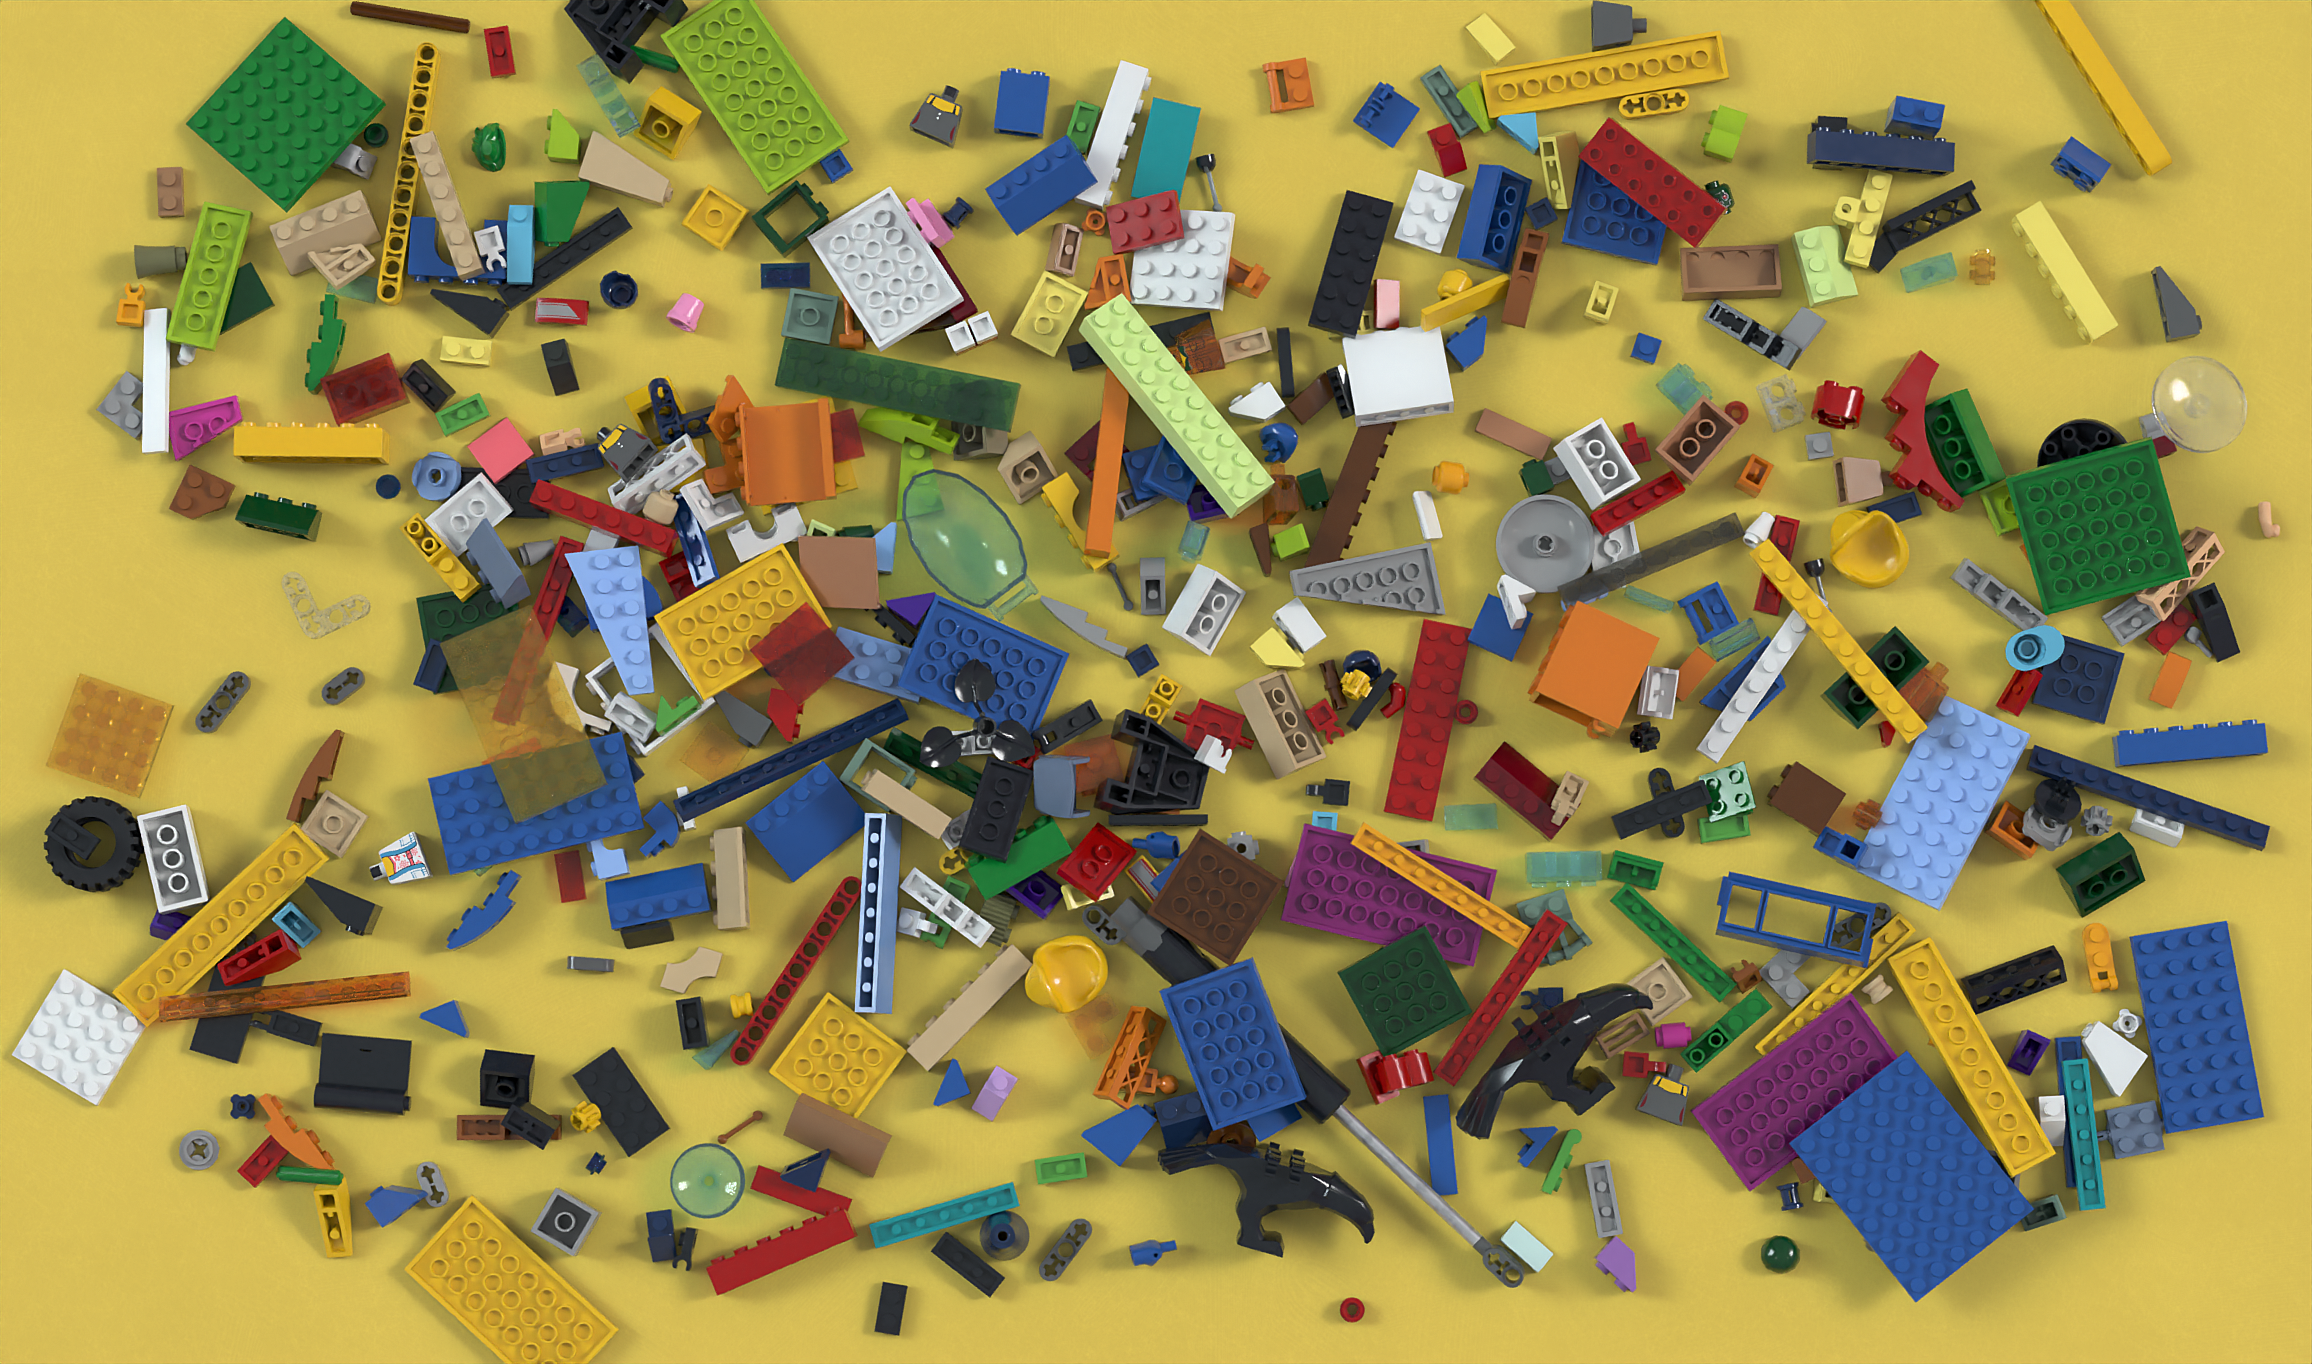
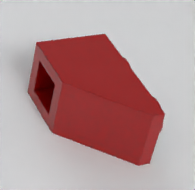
M771 688L767 714L785 740L793 744L794 738H799L801 724H797L799 714L803 715L805 700H802L801 693Z

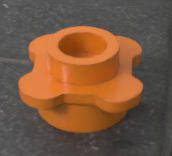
M1094 208L1088 209L1086 220L1082 223V229L1084 231L1090 230L1095 232L1097 236H1102L1105 233V224L1108 222L1107 213L1102 214Z

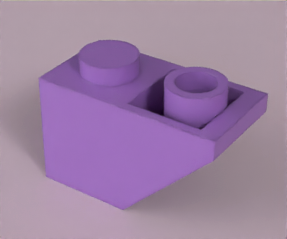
M1613 1236L1594 1257L1598 1261L1595 1266L1605 1275L1610 1272L1616 1278L1614 1283L1623 1292H1626L1627 1289L1630 1292H1634L1636 1290L1635 1253L1617 1236Z

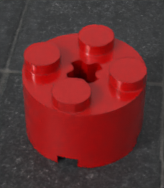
M1824 381V385L1818 386L1816 389L1811 419L1814 420L1817 417L1819 418V424L1830 428L1845 430L1846 425H1853L1852 429H1857L1860 424L1865 396L1862 394L1863 389L1857 386L1846 388L1839 386V383L1835 381Z

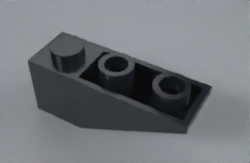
M2213 582L2189 593L2186 597L2217 663L2240 653L2225 604L2215 583Z

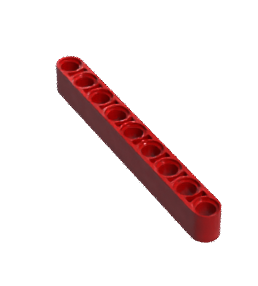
M848 876L842 880L741 1033L730 1052V1057L735 1064L746 1066L754 1060L861 897L862 882L857 877ZM851 881H855L859 885L858 892L853 895L847 894L845 890L846 884ZM836 902H842L845 905V911L841 915H834L832 913V906ZM822 923H829L831 925V932L827 936H821L818 932V928ZM810 943L815 944L818 948L817 954L813 957H807L804 952L805 947ZM796 964H800L804 968V973L799 978H794L791 975V968ZM782 985H787L790 988V994L785 999H781L777 995V990ZM767 1006H774L776 1009V1016L771 1020H767L763 1015V1011ZM753 1027H760L763 1031L762 1037L757 1041L752 1040L750 1037V1030ZM745 1047L749 1052L747 1060L740 1062L736 1058V1052L739 1048Z

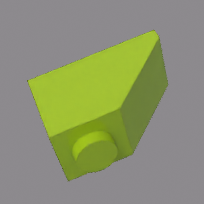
M1302 523L1273 535L1274 542L1270 543L1274 557L1279 556L1280 562L1307 554L1310 548Z

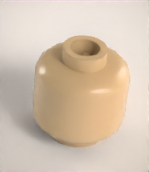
M661 489L660 492H651L643 508L646 520L662 526L671 524L679 507L677 500L673 498L674 494L665 489Z

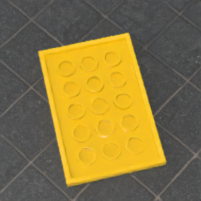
M783 543L654 616L658 626L704 702L833 628Z

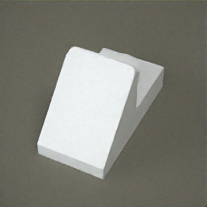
M1502 575L1497 583V589L1511 629L1521 628L1527 617L1526 607L1523 603L1531 602L1536 591L1508 575Z

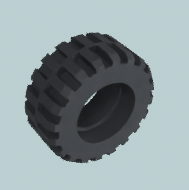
M86 796L85 799L77 798L72 800L70 805H63L59 809L60 812L80 826L91 821L107 824L115 834L116 846L108 862L100 867L91 868L79 863L73 851L45 833L48 836L47 842H44V850H47L48 853L45 858L47 863L53 867L52 872L60 877L61 881L65 884L88 892L110 891L112 887L117 888L123 885L122 881L130 879L134 875L132 871L135 867H139L141 863L139 860L140 854H144V846H141L142 837L138 820L132 816V812L121 806V804L103 797Z

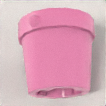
M683 293L672 310H669L666 319L674 326L686 332L694 333L704 308V303L690 294Z

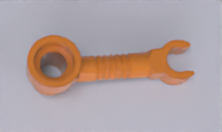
M842 293L845 334H839L840 348L864 350L866 349L864 330H854V310Z

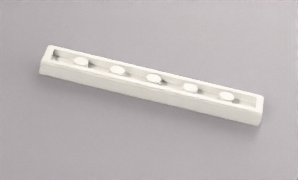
M168 308L144 310L142 453L146 455L168 453L170 342H167L166 335L170 324L171 310Z

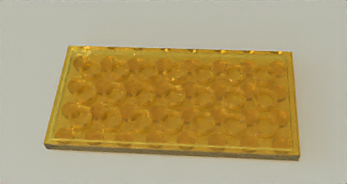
M531 604L440 643L516 824L608 785Z

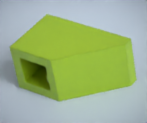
M553 109L552 116H548L547 130H550V138L545 140L544 153L548 154L550 162L580 164L582 139L559 110Z

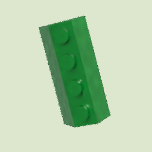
M1968 389L1950 393L1925 406L1924 422L1927 442L1943 478L1960 497L1964 498L2005 479L2006 475Z
M1050 815L1047 817L1041 816L1035 819L1033 825L1028 828L1016 830L1006 863L973 854L964 865L986 901L1073 851L1054 819Z

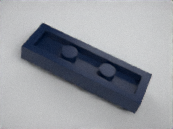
M598 443L526 460L531 485H535L538 479L548 482L602 469L604 464L601 453L597 449Z

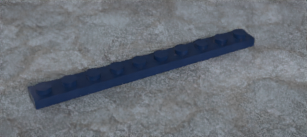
M897 698L674 800L673 803L683 823L864 741L865 738L868 739L909 720L908 715Z
M2034 745L2026 769L2028 771L2057 781L2065 776L2067 777L2066 783L2070 784L2074 781L2077 788L2259 851L2265 848L2270 829L2268 825Z

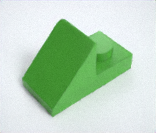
M661 695L655 729L662 737L702 708L694 696L682 698L676 703L677 707L672 709Z

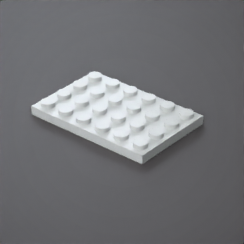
M890 186L807 237L880 352L964 301L955 284L920 234L917 226L908 216L907 211Z

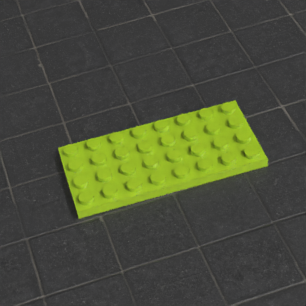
M714 0L660 35L767 195H770L849 143V139L754 0Z

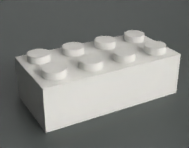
M185 804L137 816L159 913L165 915L206 905L211 900L190 807Z

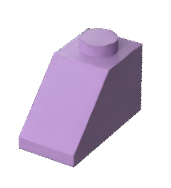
M996 1065L971 1109L993 1122L1017 1083L1018 1078Z

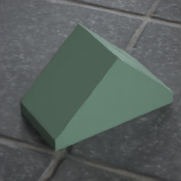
M2051 1194L2030 1202L2034 1210L2021 1219V1222L2026 1232L2067 1218L2058 1194Z

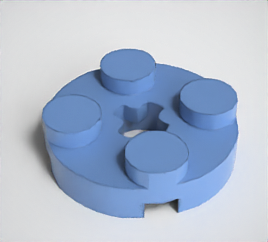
M430 452L427 454L428 456L420 459L415 464L412 473L413 485L417 488L420 496L427 500L440 502L450 499L456 494L461 482V465L448 454ZM439 470L441 474V479L437 483H435V479L432 478V475L437 474Z

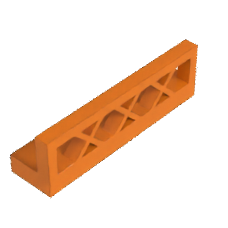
M1131 1006L1092 1095L1098 1099L1111 1100L1123 1109H1129L1167 1022L1165 1019L1147 1007ZM1150 1019L1157 1022L1152 1033H1149L1148 1030ZM1144 1041L1146 1049L1144 1054L1139 1055L1138 1046L1140 1042ZM1134 1063L1136 1072L1130 1078L1128 1069ZM1125 1085L1126 1095L1122 1100L1117 1097L1120 1087Z

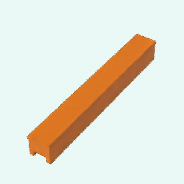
M1109 367L1106 368L1084 547V555L1103 557L1104 559L1109 558L1129 400V392Z

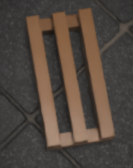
M1638 1012L1596 1036L1595 1040L1604 1052L1605 1057L1609 1059L1649 1035L1650 1032ZM1636 1019L1638 1022L1606 1043L1603 1042V1038ZM1637 1029H1642V1033L1609 1052L1607 1047Z

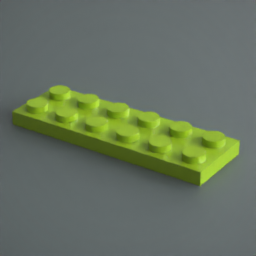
M204 202L166 335L167 342L215 352L253 217L251 211Z

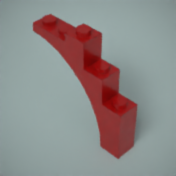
M1919 350L1910 356L1881 399L1890 412L1899 414L1885 439L1890 442L1889 445L1894 450L1903 452L1888 476L1894 480L1893 483L1900 489L1908 491L1917 486L1918 491L1922 495L1931 497L1937 502V506L1940 509L1951 513L1960 509L1965 500L1949 486L1939 472L1930 453L1924 422L1926 396L1939 364Z

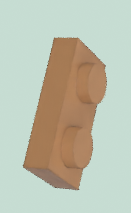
M157 168L158 216L160 218L185 217L183 168Z

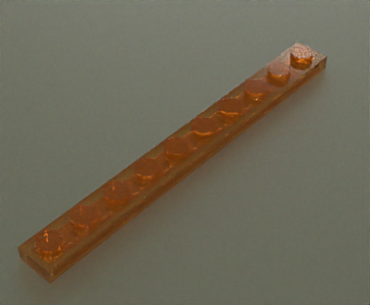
M407 971L159 997L160 1022L410 997V973Z

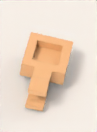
M574 428L565 433L563 429L539 435L544 456L568 450L567 446L573 448L585 446L584 438L575 439L582 436L580 428Z

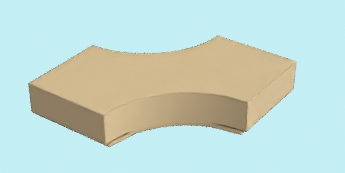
M699 946L696 953L689 960L678 964L667 963L660 987L685 994L690 984L702 977L716 978L723 953Z

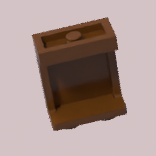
M1797 761L1792 766L1787 764L1780 775L1783 778L1780 785L1774 784L1769 791L1767 797L1770 800L1767 804L1809 829L1808 832L1817 837L1829 822L1846 793Z

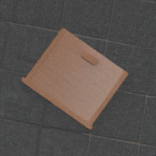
M798 536L800 573L821 607L882 608V604L879 602L875 538Z

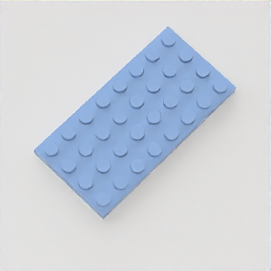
M1942 693L1925 723L1928 727L1927 730L1917 738L1863 843L1867 844L1868 850L1855 870L1938 911L1941 910L2031 737L2029 733Z

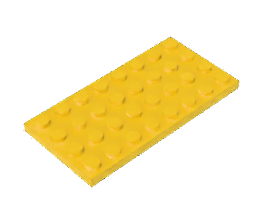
M474 1195L467 1199L404 1269L506 1364H589L619 1330Z

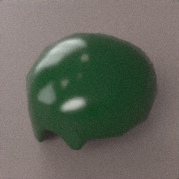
M1775 1235L1767 1239L1762 1246L1761 1259L1765 1267L1770 1271L1785 1274L1796 1268L1800 1261V1249L1791 1238Z

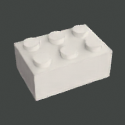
M1602 418L1563 439L1553 448L1592 511L1629 490L1641 480Z

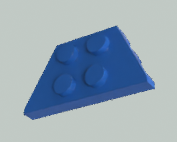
M1767 636L1699 703L1722 712L1768 647L1771 639ZM1779 673L1747 721L1753 720L1786 687L1781 673Z

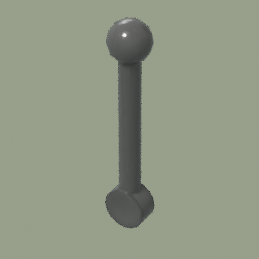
M1109 563L1107 570L1112 573L1124 601V609L1130 611L1133 608V603L1128 600L1117 575L1116 565Z

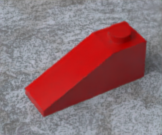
M279 929L217 964L224 985L230 986L282 971L302 958L296 942L285 931Z

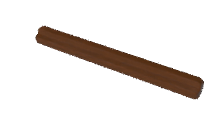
M352 1L350 13L357 16L468 33L470 30V21L463 18Z

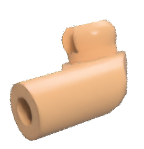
M2266 501L2260 502L2258 504V514L2263 535L2267 538L2278 537L2280 526L2272 524L2271 503Z

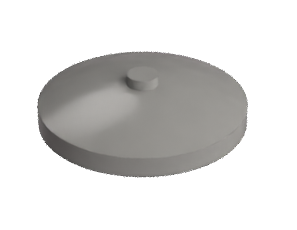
M1535 495L1518 502L1502 519L1496 537L1497 557L1505 574L1534 589L1536 593L1542 594L1556 593L1577 583L1587 572L1595 549L1594 532L1587 516L1573 502L1555 495Z

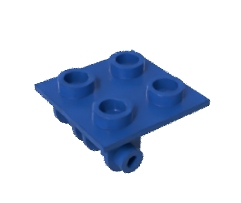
M1379 82L1353 119V122L1393 149L1420 108L1393 91L1394 87L1386 83L1385 85Z

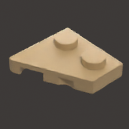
M361 243L349 245L345 248H330V252L316 254L315 251H311L308 253V259L336 291L376 265L375 258Z

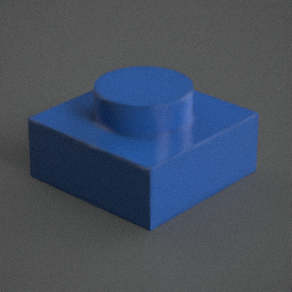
M1638 333L1630 357L1653 365L1662 340Z

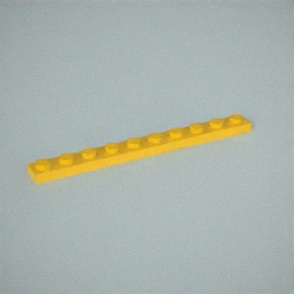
M1769 538L1750 552V558L1906 743L1909 744L1927 730V725Z

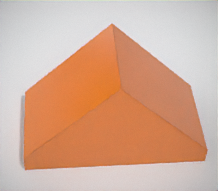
M1752 453L1734 487L1756 498L1761 492L1774 465Z

